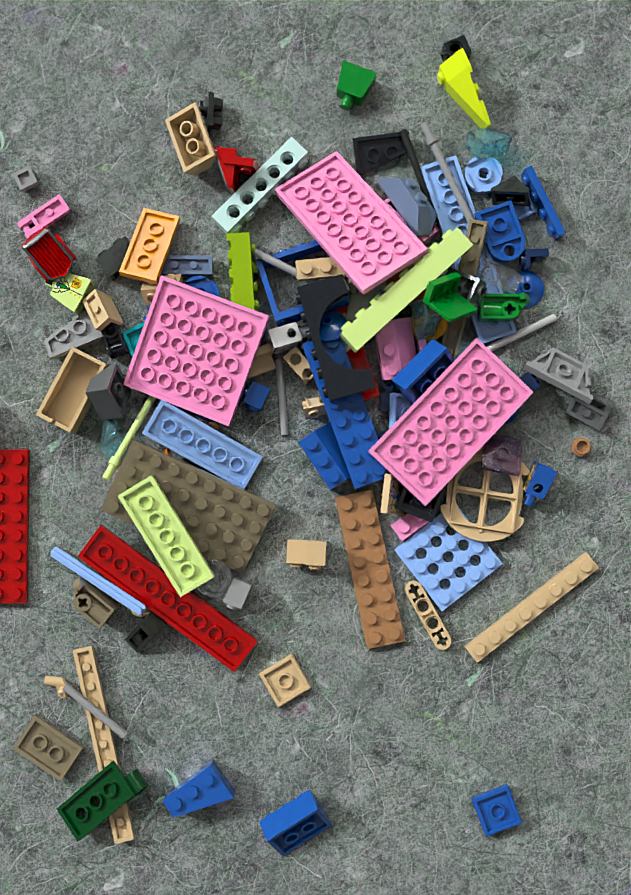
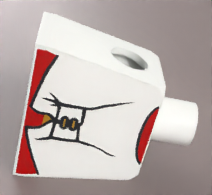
M293 322L268 330L264 340L266 344L270 343L272 348L271 356L299 346L302 338L307 337L305 331L309 330L308 326L305 325L298 328L297 323Z

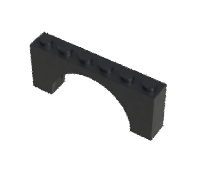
M343 274L298 286V293H295L297 304H301L303 312H300L302 322L308 325L309 330L305 332L308 342H312L314 346L311 353L313 360H318L320 368H316L319 380L323 379L325 387H322L324 398H329V402L374 390L375 384L370 368L354 370L339 365L329 357L321 343L320 325L325 313L334 303L348 297Z

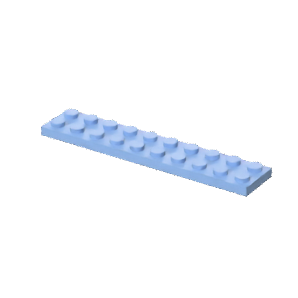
M456 155L446 158L445 160L476 220L474 215L476 212ZM438 161L421 166L432 207L437 213L436 219L442 236L449 229L454 231L457 227L466 236L468 223ZM484 243L477 278L487 283L486 294H504L492 258ZM461 257L452 264L456 270L459 268ZM506 308L505 311H508V314L510 315L511 313L509 309ZM478 311L470 317L476 336L483 344L517 333L513 320L511 322H478Z

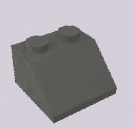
M117 363L111 364L91 378L86 389L87 398L90 399L95 411L102 420L123 417L131 394L130 387L123 385L125 378Z

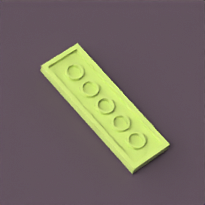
M153 475L118 495V498L180 597L215 576Z

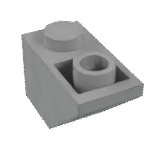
M236 577L233 578L223 600L224 603H227L226 607L236 611L239 608L242 609L245 606L253 584Z

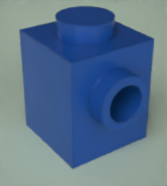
M252 381L250 388H246L242 396L244 404L247 405L246 408L253 412H257V410L262 411L271 393V389Z

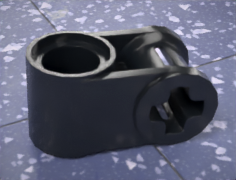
M110 322L101 333L105 340L108 354L113 360L118 355L129 354L130 351L122 335L121 328L117 324ZM114 326L115 333L113 335H108V328Z

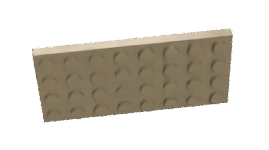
M133 439L100 510L135 525L118 495L153 475L201 554L243 574L276 504Z

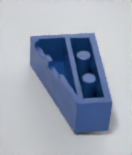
M212 760L167 793L162 802L172 816L177 817L233 799L236 791L214 760Z

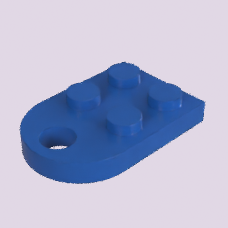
M511 200L474 214L476 220L489 222L484 243L493 259L499 262H511L522 254L525 248V236ZM504 248H512L514 251L513 256H507L504 253Z

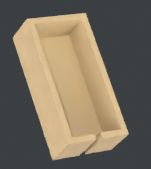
M72 347L36 415L70 433L76 434L92 404L86 395L90 379L109 365Z

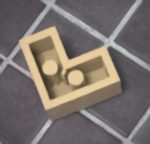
M287 540L286 563H290V567H302V564L309 565V569H321V566H325L326 541Z

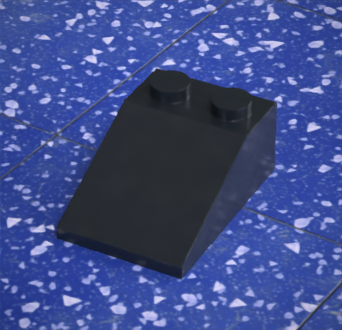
M448 483L426 506L403 486L396 508L432 523Z

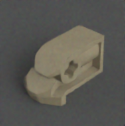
M79 577L74 581L73 603L75 608L100 629L110 620L121 605L83 577Z

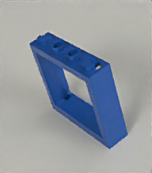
M314 240L306 244L300 243L288 250L282 249L270 256L283 262H288L324 249ZM257 259V267L277 327L301 321L300 312H303L302 305L278 312L265 269L273 267V265ZM349 295L334 303L327 311L349 305Z

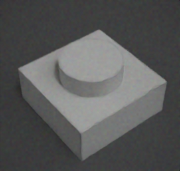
M30 166L13 173L22 192L39 185Z

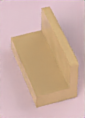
M94 289L82 300L96 330L102 331L110 322L120 326L123 324L110 295Z
M270 343L258 348L248 379L276 368L271 356L272 348Z

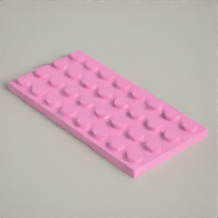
M337 151L275 189V193L363 295L428 253V248Z
M476 338L368 452L426 506L529 398L533 391Z

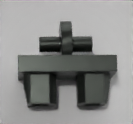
M208 92V97L204 99V106L203 101H198V107L202 118L204 116V123L209 132L211 129H220L222 127L223 118L213 114L214 111H222L223 99L214 97L213 92Z

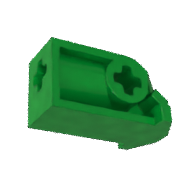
M526 293L485 294L478 301V322H511L530 303V298ZM506 308H508L509 311H512L510 315L508 314V311H505Z

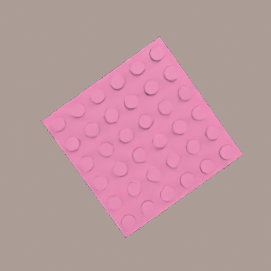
M161 275L123 385L230 426L270 316Z

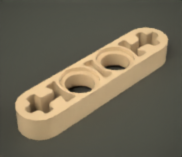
M415 580L409 581L405 585V593L431 640L438 649H447L451 645V638L422 585ZM411 584L414 586L418 585L417 593L419 596L422 593L424 597L418 598L415 602L413 601L416 598L415 594L408 591L411 589ZM420 601L428 603V609L424 612L418 610V603ZM430 618H435L438 621V625L434 629H430L427 626V621ZM439 631L443 638L447 637L445 640L446 644H437L439 638L437 634L432 636V633Z

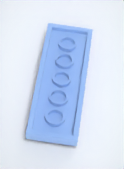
M162 399L142 432L147 437L245 489L262 459L261 455Z

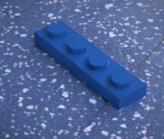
M531 165L524 169L521 174V180L528 187L530 198L534 204L536 203L539 209V217L545 221L549 236L553 237L554 241L562 238L566 232Z

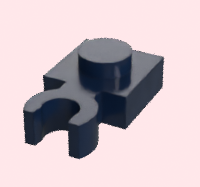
M382 379L381 387L385 392L380 393L382 412H389L390 393H399V391H393L395 384L392 379L390 386H386L385 381Z

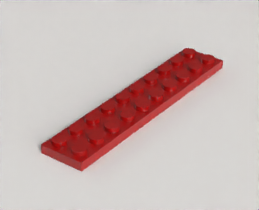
M104 525L99 526L77 556L123 591L146 605L149 610L233 672L236 671L258 642V639L193 591L180 597L162 568Z

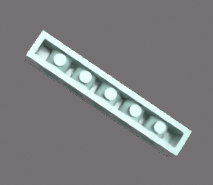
M291 137L212 215L213 222L226 234L238 233L242 228L241 225L245 221H250L255 215L254 212L259 207L263 208L272 194L276 195L275 189L285 181L292 179L295 175L294 172L298 168L302 169L307 164L308 152ZM287 159L293 161L290 165H285L283 162ZM274 172L280 174L277 178H272L270 175ZM261 185L267 187L264 191L257 190ZM248 198L253 200L249 205L243 203ZM235 211L240 213L237 218L230 217L231 213Z

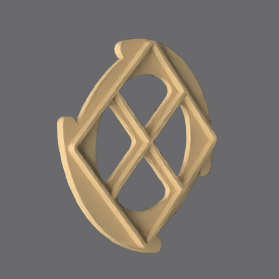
M482 446L448 482L446 504L440 506V511L450 527L468 539L492 542L506 538L517 531L524 522V519L519 517L523 501L522 476H527L530 471L524 463L510 453L498 448ZM475 462L484 463L481 489L458 485V479L465 468ZM493 464L502 467L509 475L513 485L512 494L494 492L489 489ZM457 493L474 495L480 498L477 523L469 522L461 514L456 502ZM489 498L511 502L512 507L508 515L500 523L494 526H487L485 524L487 501Z

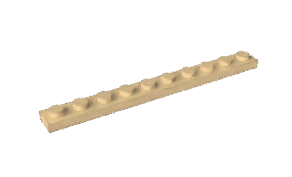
M90 645L74 649L73 655L82 695L109 717L94 646ZM85 708L99 772L112 761H115L120 769L112 730ZM126 803L109 817L115 844L135 839L129 805Z

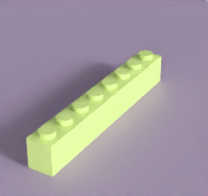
M458 227L454 231L449 229L442 236L443 241L439 244L435 242L428 248L429 253L425 257H421L413 262L415 266L410 271L406 268L398 276L400 278L399 281L396 283L392 281L384 288L386 292L381 297L379 295L375 296L369 302L371 306L367 310L362 308L355 315L357 319L354 322L348 321L341 327L343 332L339 336L355 353L424 291L429 281L437 279L472 247L473 244Z

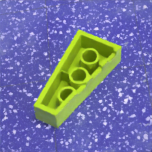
M249 232L227 233L226 239L230 246V250H227L229 265H231V269H229L230 284H232V287H230L231 302L259 311V300H255V292H258V281H254V274H257V263L253 262L256 244H252Z

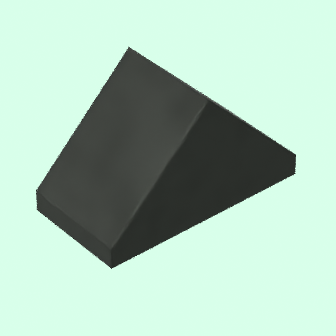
M515 175L492 187L490 190L493 205L510 200L513 206L531 205L529 189Z

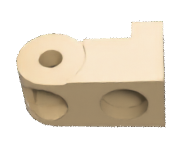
M294 347L282 358L305 384L314 378L307 359L297 347Z

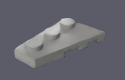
M85 309L79 315H75L66 326L60 327L44 340V344L49 358L54 360L68 354L72 347L81 349L104 338L101 331L95 329Z

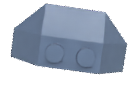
M379 178L377 180L414 235L416 237H429L437 213L417 186L416 181L412 178Z

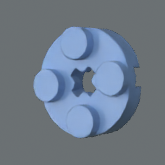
M478 155L472 158L465 168L464 180L469 189L475 194H487L491 192L492 187L501 182L503 170L495 158ZM481 170L484 173H488L485 179L479 177Z

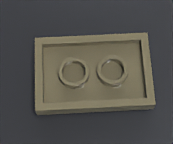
M36 714L12 749L61 782L84 746Z

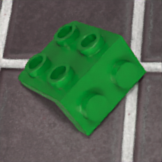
M457 272L429 281L423 299L424 303L449 322L474 314L477 310L473 304L457 293L461 280V275Z

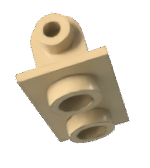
M319 397L306 399V401L302 402L305 418H316L327 414L324 404L319 401Z

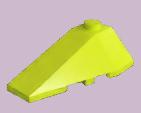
M462 48L440 65L437 79L440 85L443 84L445 91L485 133L489 131L491 122L484 102L478 99L479 87L477 83L475 84L472 81L470 73L473 70Z

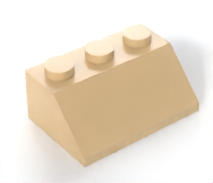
M194 102L167 118L165 122L183 172L196 176L211 168L216 158V153L198 104Z

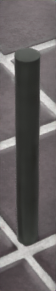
M403 129L399 133L420 189L427 197V200L431 202L406 129Z

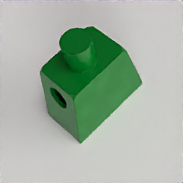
M343 60L337 86V97L342 99L340 108L350 111L353 103L362 105L376 82L377 73Z

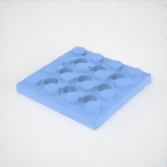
M442 513L436 516L432 523L429 522L394 549L441 611L445 610L502 565V562L486 542L468 539L457 532L454 535H448L446 527L449 524L444 519ZM434 536L441 538V545L438 547H433L431 544V539ZM462 539L468 542V548L464 551L458 548V542ZM418 548L426 550V556L423 559H419L416 556ZM446 551H450L453 554L451 562L443 560V554ZM473 555L480 557V563L477 566H473L470 563V558ZM431 563H435L438 566V571L435 574L428 572V566ZM461 566L465 569V575L458 578L455 575V569ZM444 578L450 581L448 589H441L439 585L440 581Z

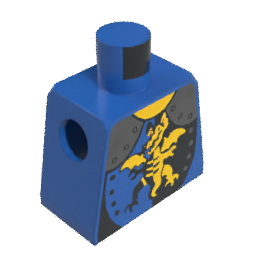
M533 461L530 473L523 484V490L526 492L522 503L533 507L537 497L543 500L557 471L537 461ZM535 484H539L537 489H533Z

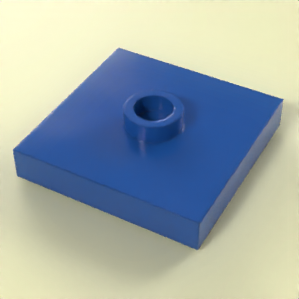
M508 784L471 797L486 837L522 824Z

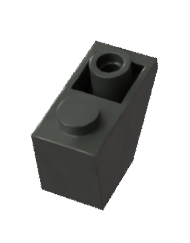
M126 236L115 240L112 247L101 251L98 254V258L95 259L112 281L120 277L119 270L130 244Z

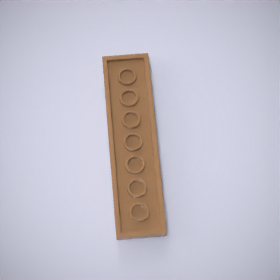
M373 489L335 497L367 649L403 642L405 637Z

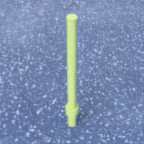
M149 395L115 456L110 458L109 466L102 476L106 481H109L114 471L120 467L121 459L155 402V397Z

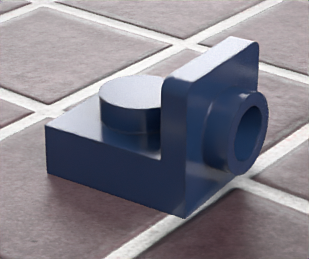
M549 248L525 249L519 256V266H522L523 271H527L530 269V260L531 263L543 262V259L549 256Z

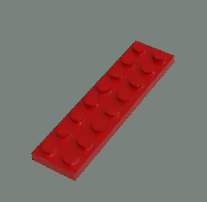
M29 449L0 450V603H28Z

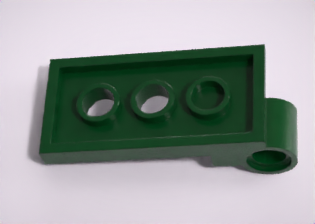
M112 761L61 804L57 811L77 842H79L120 807L146 789L149 784L138 769H135L125 777L115 761ZM94 796H98V797H99V799H100V805H99V806L95 805L94 800H93V799H94ZM80 808L85 809V818L80 815Z

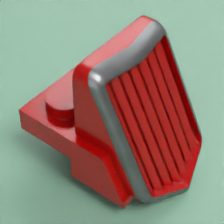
M213 146L225 187L234 194L239 189L241 173L244 176L251 177L260 166L254 158L242 157L237 149Z
M43 227L22 244V249L29 256L28 258L46 282L67 277L76 259V256L58 234L54 235L47 227Z

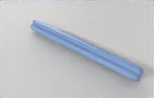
M59 547L51 550V557L136 614L142 615L145 612L146 605Z

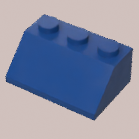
M432 339L392 381L398 390L413 404L455 360L445 346Z
M330 422L298 442L330 491L350 478Z
M310 790L301 793L297 798L285 803L281 808L266 815L264 819L259 821L267 842L282 856H285L332 826V822L320 802Z

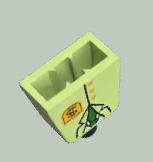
M71 273L64 278L45 281V285L53 288L50 295L78 315L84 307L82 300L92 292L95 286L92 280Z

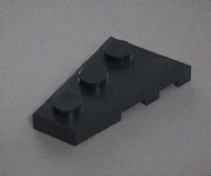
M399 132L352 139L356 172L360 176L407 153Z

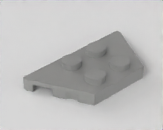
M554 347L545 354L537 356L535 360L528 361L523 368L588 404L593 400V395H590L589 391L591 382L588 377L587 365Z

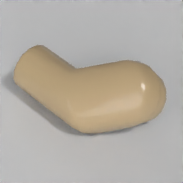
M45 677L44 685L55 686L60 698L68 696L62 690L67 684L63 677Z

